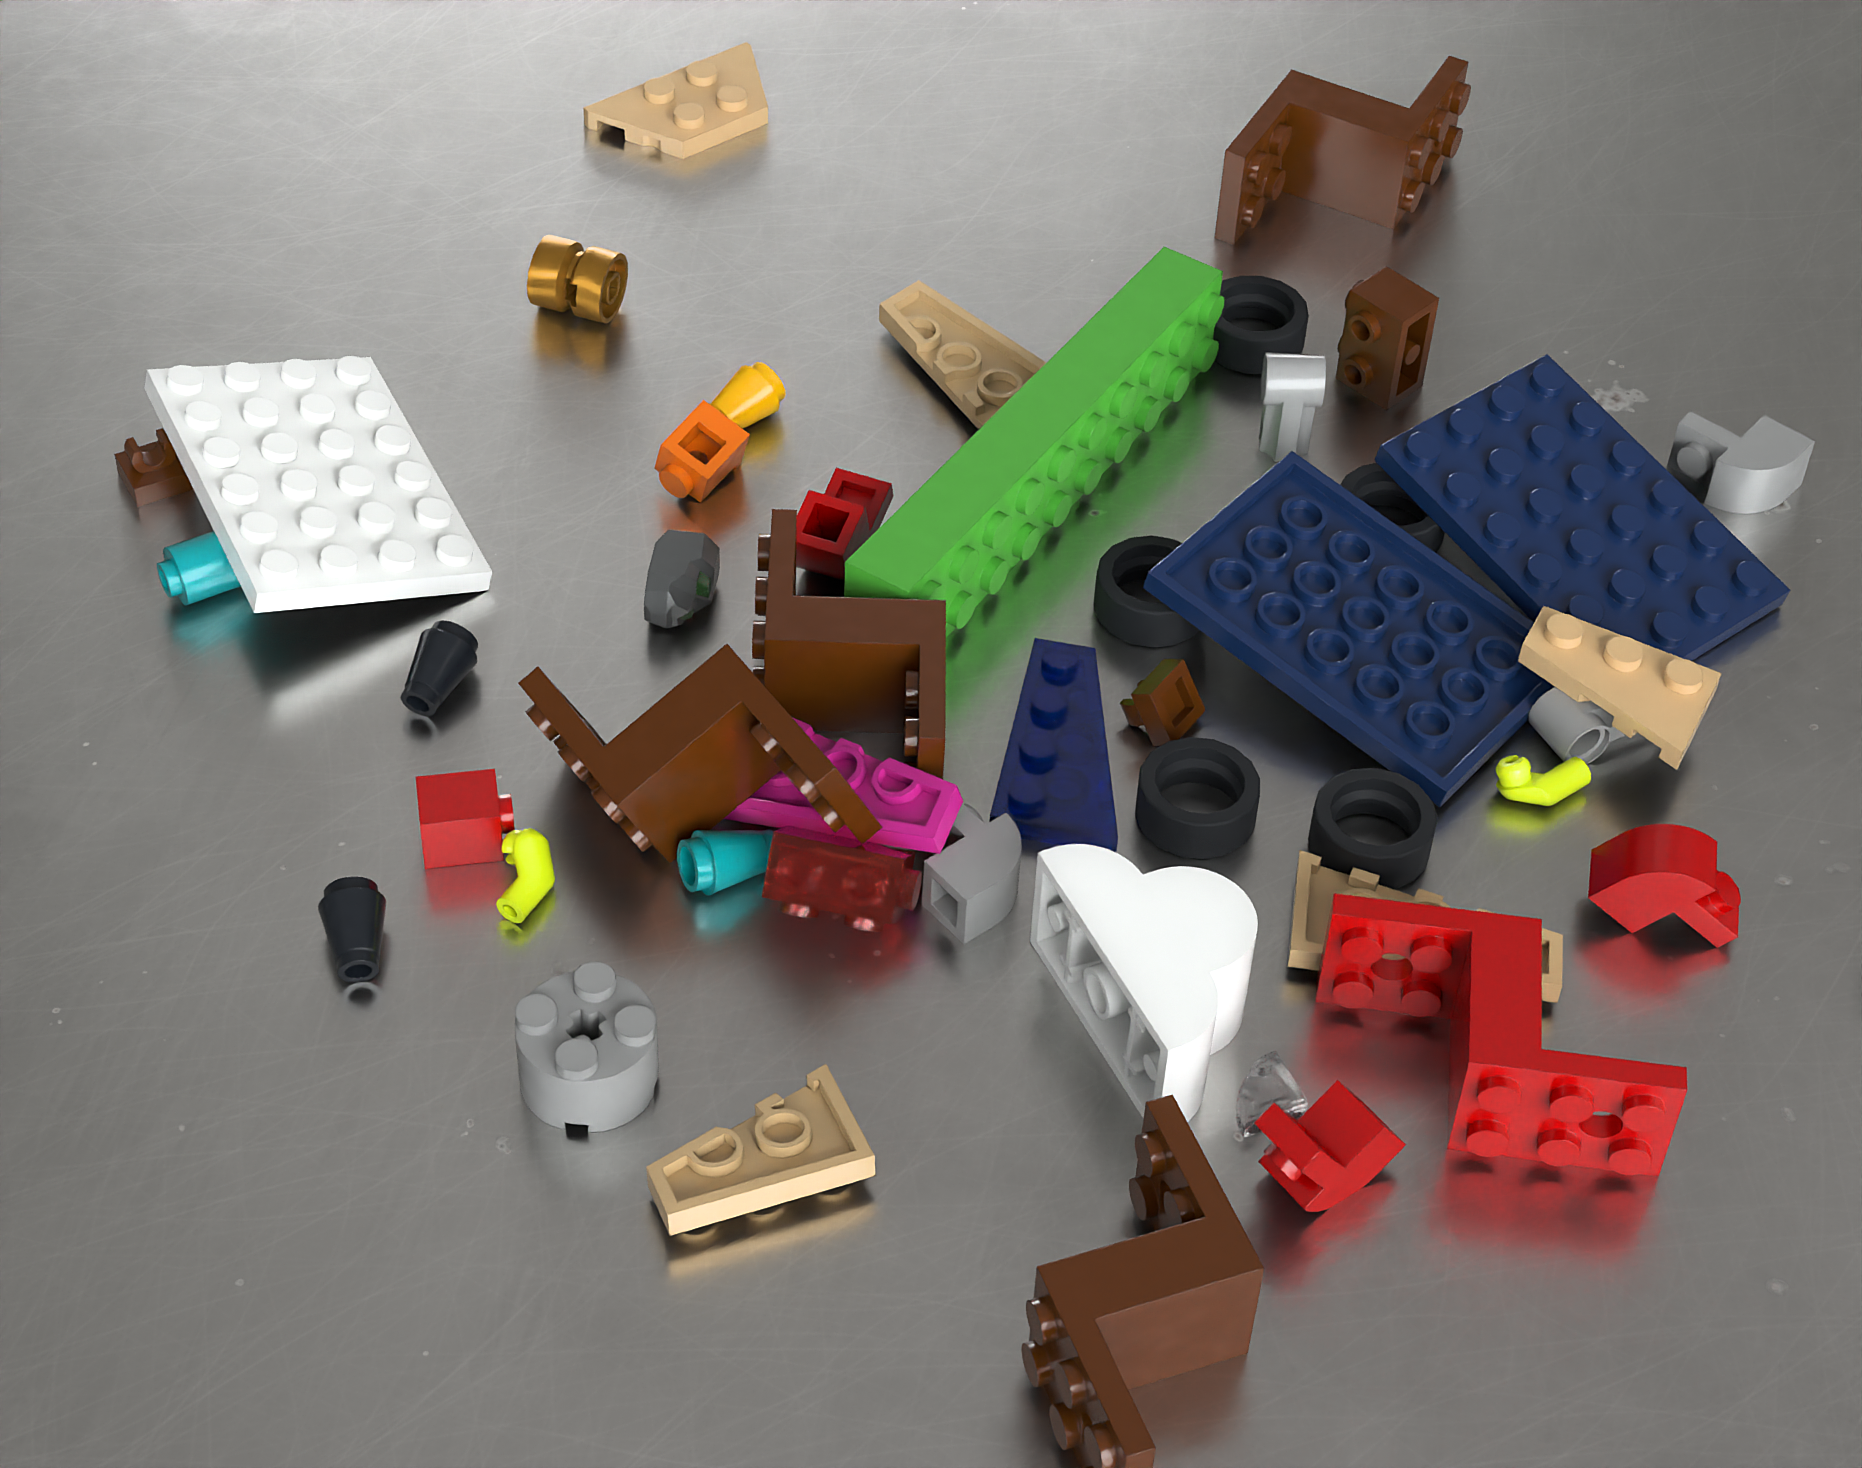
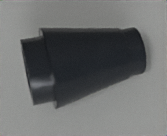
M444 620L435 622L432 628L426 629L421 633L405 683V689L400 697L402 703L408 709L423 716L435 714L437 708L477 664L476 651L478 649V642L474 635L463 626Z
M344 877L331 882L324 889V897L318 904V911L337 966L338 976L347 982H364L374 978L379 973L386 899L378 892L377 884L365 877Z

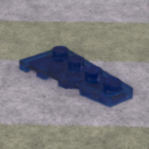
M1034 638L989 822L1007 813L1019 829L1021 839L1056 845L1087 844L1117 852L1118 831L1096 649Z

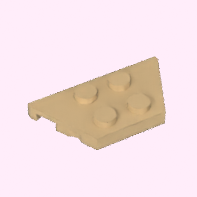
M747 42L703 60L694 61L688 66L658 78L649 79L641 85L583 107L584 125L588 129L598 131L606 123L624 129L626 141L641 146H652L658 148L663 153L681 159L768 124V104L752 47Z

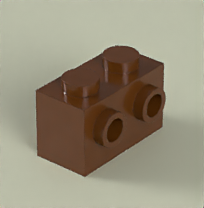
M1387 266L1366 280L1358 281L1350 289L1345 299L1346 316L1343 334L1337 347L1339 359L1335 378L1386 411L1421 388L1427 366L1439 297Z

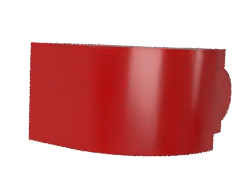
M836 467L824 494L809 490L797 514L796 567L845 582V561L880 528L894 497L892 483Z
M1650 824L1627 830L1591 849L1588 898L1629 932L1634 933L1674 912L1717 948L1738 938L1739 905L1741 903L1739 888L1728 874L1717 870V841L1709 835L1682 825Z
M1336 1080L1298 1120L1274 1102L1254 1122L1272 1141L1264 1150L1265 1154L1258 1162L1304 1210L1309 1212L1327 1210L1362 1189L1406 1145L1358 1096L1339 1080Z

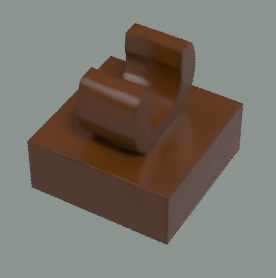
M163 428L156 430L158 441L138 446L134 437H131L125 441V451L114 454L117 471L137 507L194 490Z
M1163 659L1144 680L1137 684L1138 687L1131 693L1132 699H1123L1120 702L1128 723L1132 726L1144 725L1153 746H1162L1168 741L1180 739L1206 711L1184 659Z

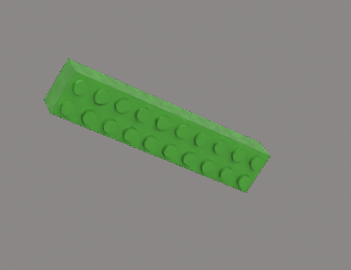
M1163 247L845 561L844 597L946 600V638L955 628H963L972 617L975 607L989 593L995 594L999 591L1006 580L1007 574L1021 559L1024 561L1028 560L1035 552L1040 539L1053 526L1059 527L1065 521L1075 502L1083 494H1091L1098 485L1101 475L1114 462L1120 463L1125 458L1136 438L1143 431L1150 432L1153 429L1160 413L1172 401L1178 402L1183 397L1189 383L1200 371L1207 372L1210 369L1219 349V343L1213 340L1215 324L1222 314L1225 302L1224 297L1220 296L1223 271Z

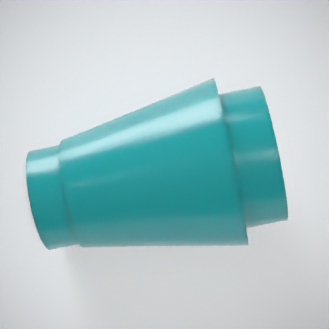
M770 829L763 831L696 830L691 838L681 840L678 844V869L687 890L690 892L701 890L705 895L709 896L764 873L769 869L777 868L780 864V847L774 832Z

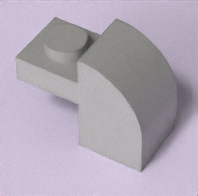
M1690 411L1678 423L1667 466L1708 487L1705 504L1727 512L1759 513L1779 506L1802 485L1815 441L1766 415L1740 437Z
M962 803L941 853H934L933 856L924 860L922 905L963 944L1000 923L1015 905L1019 885L1022 841L1019 829L1007 813L985 824L974 807Z

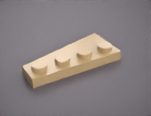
M920 280L881 302L879 305V322L978 429L1046 364L1045 361Z
M1299 850L1288 967L1319 971L1334 893L1451 907L1443 902L1444 896L1420 888L1417 889L1415 896L1378 885L1379 875L1354 867L1351 874L1347 875L1320 866L1322 857ZM1478 908V909L1476 910V911H1481V912L1494 913V912H1491V911H1488V910H1485V909H1482V908ZM1542 928V1001L1558 1003L1562 989L1563 934ZM1398 954L1382 955V958L1389 960L1406 958Z

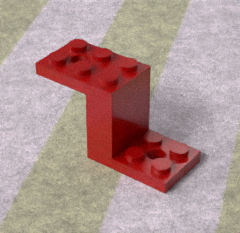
M1333 894L1316 982L1315 1002L1341 1005L1346 1008H1366L1405 1013L1416 1017L1429 1016L1450 1019L1447 1149L1472 1152L1484 1157L1503 1156L1542 1161L1554 1166L1573 1165L1612 1170L1624 1175L1643 1174L1659 1176L1688 1090L1687 1067L1542 1049V919ZM1398 954L1406 958L1389 960L1382 958V955ZM1602 1111V1112H1609V1113H1612V1114H1609V1115H1593V1112Z

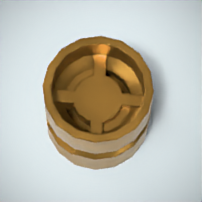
M547 235L537 245L530 263L527 279L529 301L533 305L559 312H565L571 307L574 315L607 324L618 313L624 298L628 278L626 256L620 252L591 246L584 251L582 244L577 241Z

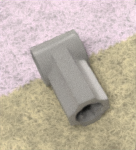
M1265 352L1261 378L1263 411L1258 439L1259 451L1272 457L1274 462H1279L1291 451L1299 456L1308 454L1315 407H1321L1324 399L1326 381V360L1324 355Z
M1556 687L1543 694L1532 706L1529 713L1530 724L1563 762L1571 757H1578L1587 765L1603 753L1610 741L1626 736L1612 726L1613 715L1591 700L1577 702Z

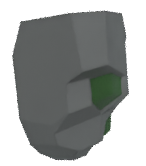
M667 530L655 543L645 587L644 620L664 628L675 627L683 624L685 619L691 618L694 612L711 603L720 570V548L705 533Z

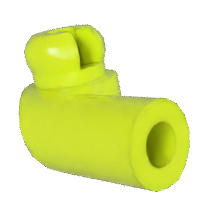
M1512 755L1500 760L1495 769L1499 778L1496 786L1506 799L1542 806H1552L1585 787L1591 781L1589 767L1578 757H1571L1546 773L1531 772V765L1527 758H1519L1517 755Z
M532 828L510 831L503 839L501 845L502 853H509L505 858L506 862L516 867L517 878L500 896L496 906L500 914L513 923H522L549 892L555 882L549 842L540 832Z

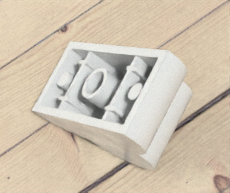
M1067 844L1038 852L1030 932L1032 946L1141 1116L1144 1118L1147 1101L1173 1094L1187 1122L1190 1121L1198 1111L1203 1100L1210 1055L1228 1045L1241 1026L1258 928L1257 914L1253 903L1246 893L1234 882L1218 873L1202 868L1186 866L1168 867L1143 875L1133 863L1120 854L1103 847L1087 844Z

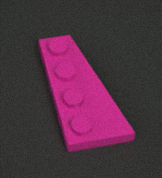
M793 718L837 768L883 827L866 842L937 854L941 853L963 803L957 785L890 757L882 761L864 753L861 745L844 738H840L835 742L814 733L811 725ZM782 771L778 772L724 818L859 841L846 825L834 833L801 791L797 790Z

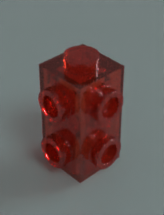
M788 825L773 832L762 898L780 901L779 911L789 915L818 918L819 911L824 910L845 915L843 924L848 927L881 932L883 931L884 923L892 925L904 917L905 909H915L921 888L922 872L913 869L916 854L914 851L871 842H865L862 845L856 839Z

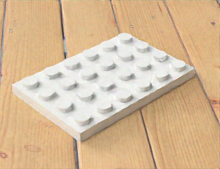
M345 356L340 359L305 361L290 359L285 362L249 364L234 362L229 365L191 367L178 365L165 369H147L144 389L254 613L489 590L492 577L490 566L371 357Z

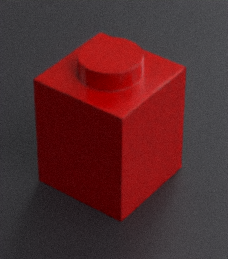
M495 768L415 776L425 869L504 861V853L501 851L502 834H508L510 831L515 830L511 794L498 795Z

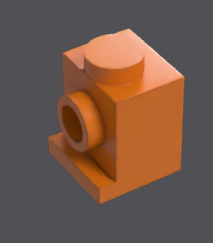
M703 400L660 445L654 469L660 472L659 480L669 493L678 498H685L689 494L701 503L731 470H735L741 464L750 434Z

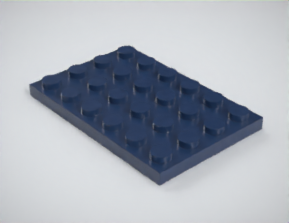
M1548 354L1381 444L1374 459L1532 622H1535L1543 606H1546L1680 658L1693 661L1781 606L1791 591Z
M1293 451L1287 454L1148 571L1143 586L1145 590L1388 770L1398 773L1418 784L1438 807H1441L1529 719L1530 710L1535 702L1548 690L1555 687L1518 662L1522 644L1534 622Z

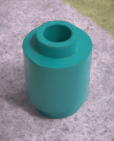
M214 531L164 547V561L156 565L160 582L167 596L172 598L178 595L184 605H189L241 587Z

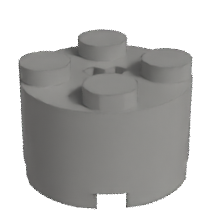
M587 962L580 965L576 971L564 973L543 982L518 1002L515 1007V1041L520 1091L526 1105L539 1119L550 1126L564 1130L566 1122L588 1125V1132H605L627 1124L649 1106L654 1095V1086L659 1072L657 1016L650 998L638 985L625 977L615 974L614 969L606 963Z

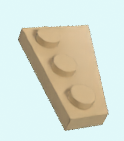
M1543 606L1526 636L1518 662L1575 701L1584 702L1591 700L1613 715L1612 726L1629 738L1639 733L1660 747L1661 751L1658 758L1676 770L1715 694L1722 674L1696 664L1693 661L1680 658L1546 606Z
M827 1064L807 1074V1085L784 1099L777 1093H774L756 1103L755 1115L731 1129L716 1126L646 1166L648 1188L670 1236L876 1176L875 1155Z

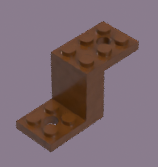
M1448 56L1410 108L1291 69L1225 150L1214 238L1234 245L1247 227L1254 228L1261 217L1263 207L1269 199L1276 200L1281 191L1394 229L1406 211L1410 213L1415 211L1425 185H1433L1436 182L1444 159L1446 157L1452 159L1459 148L1463 129L1457 127L1458 116L1463 113L1471 92V85L1465 83L1469 62Z
M772 509L771 534H759L758 571H768V577H756L755 614L766 616V621L753 620L752 659H764V666H753L754 675L792 718L811 725L813 731L903 734L904 756H915V762L903 763L943 779L946 728V600L796 596L797 510Z
M728 644L724 645L608 744L605 743L592 725L539 667H536L518 682L534 702V705L525 711L526 714L549 741L557 737L553 742L559 749L558 754L582 782H586L592 790L591 795L616 824L618 823L642 852L653 844L669 863H672L677 858V848L681 840L691 838L696 830H711L780 771L785 774L798 791H801L834 833L846 825L863 845L883 828L837 768Z
M1173 1094L1146 1102L1142 1133L1135 1137V1150L1138 1158L1136 1176L1129 1180V1193L1134 1210L1141 1220H1150L1155 1232L1037 1266L1033 1299L1026 1302V1315L1030 1334L1029 1342L1023 1343L1021 1347L1024 1367L1034 1387L1044 1386L1052 1404L1049 1411L1055 1437L1063 1450L1073 1449L1081 1468H1153L1156 1447L1129 1390L1247 1354L1249 1350L1264 1267Z

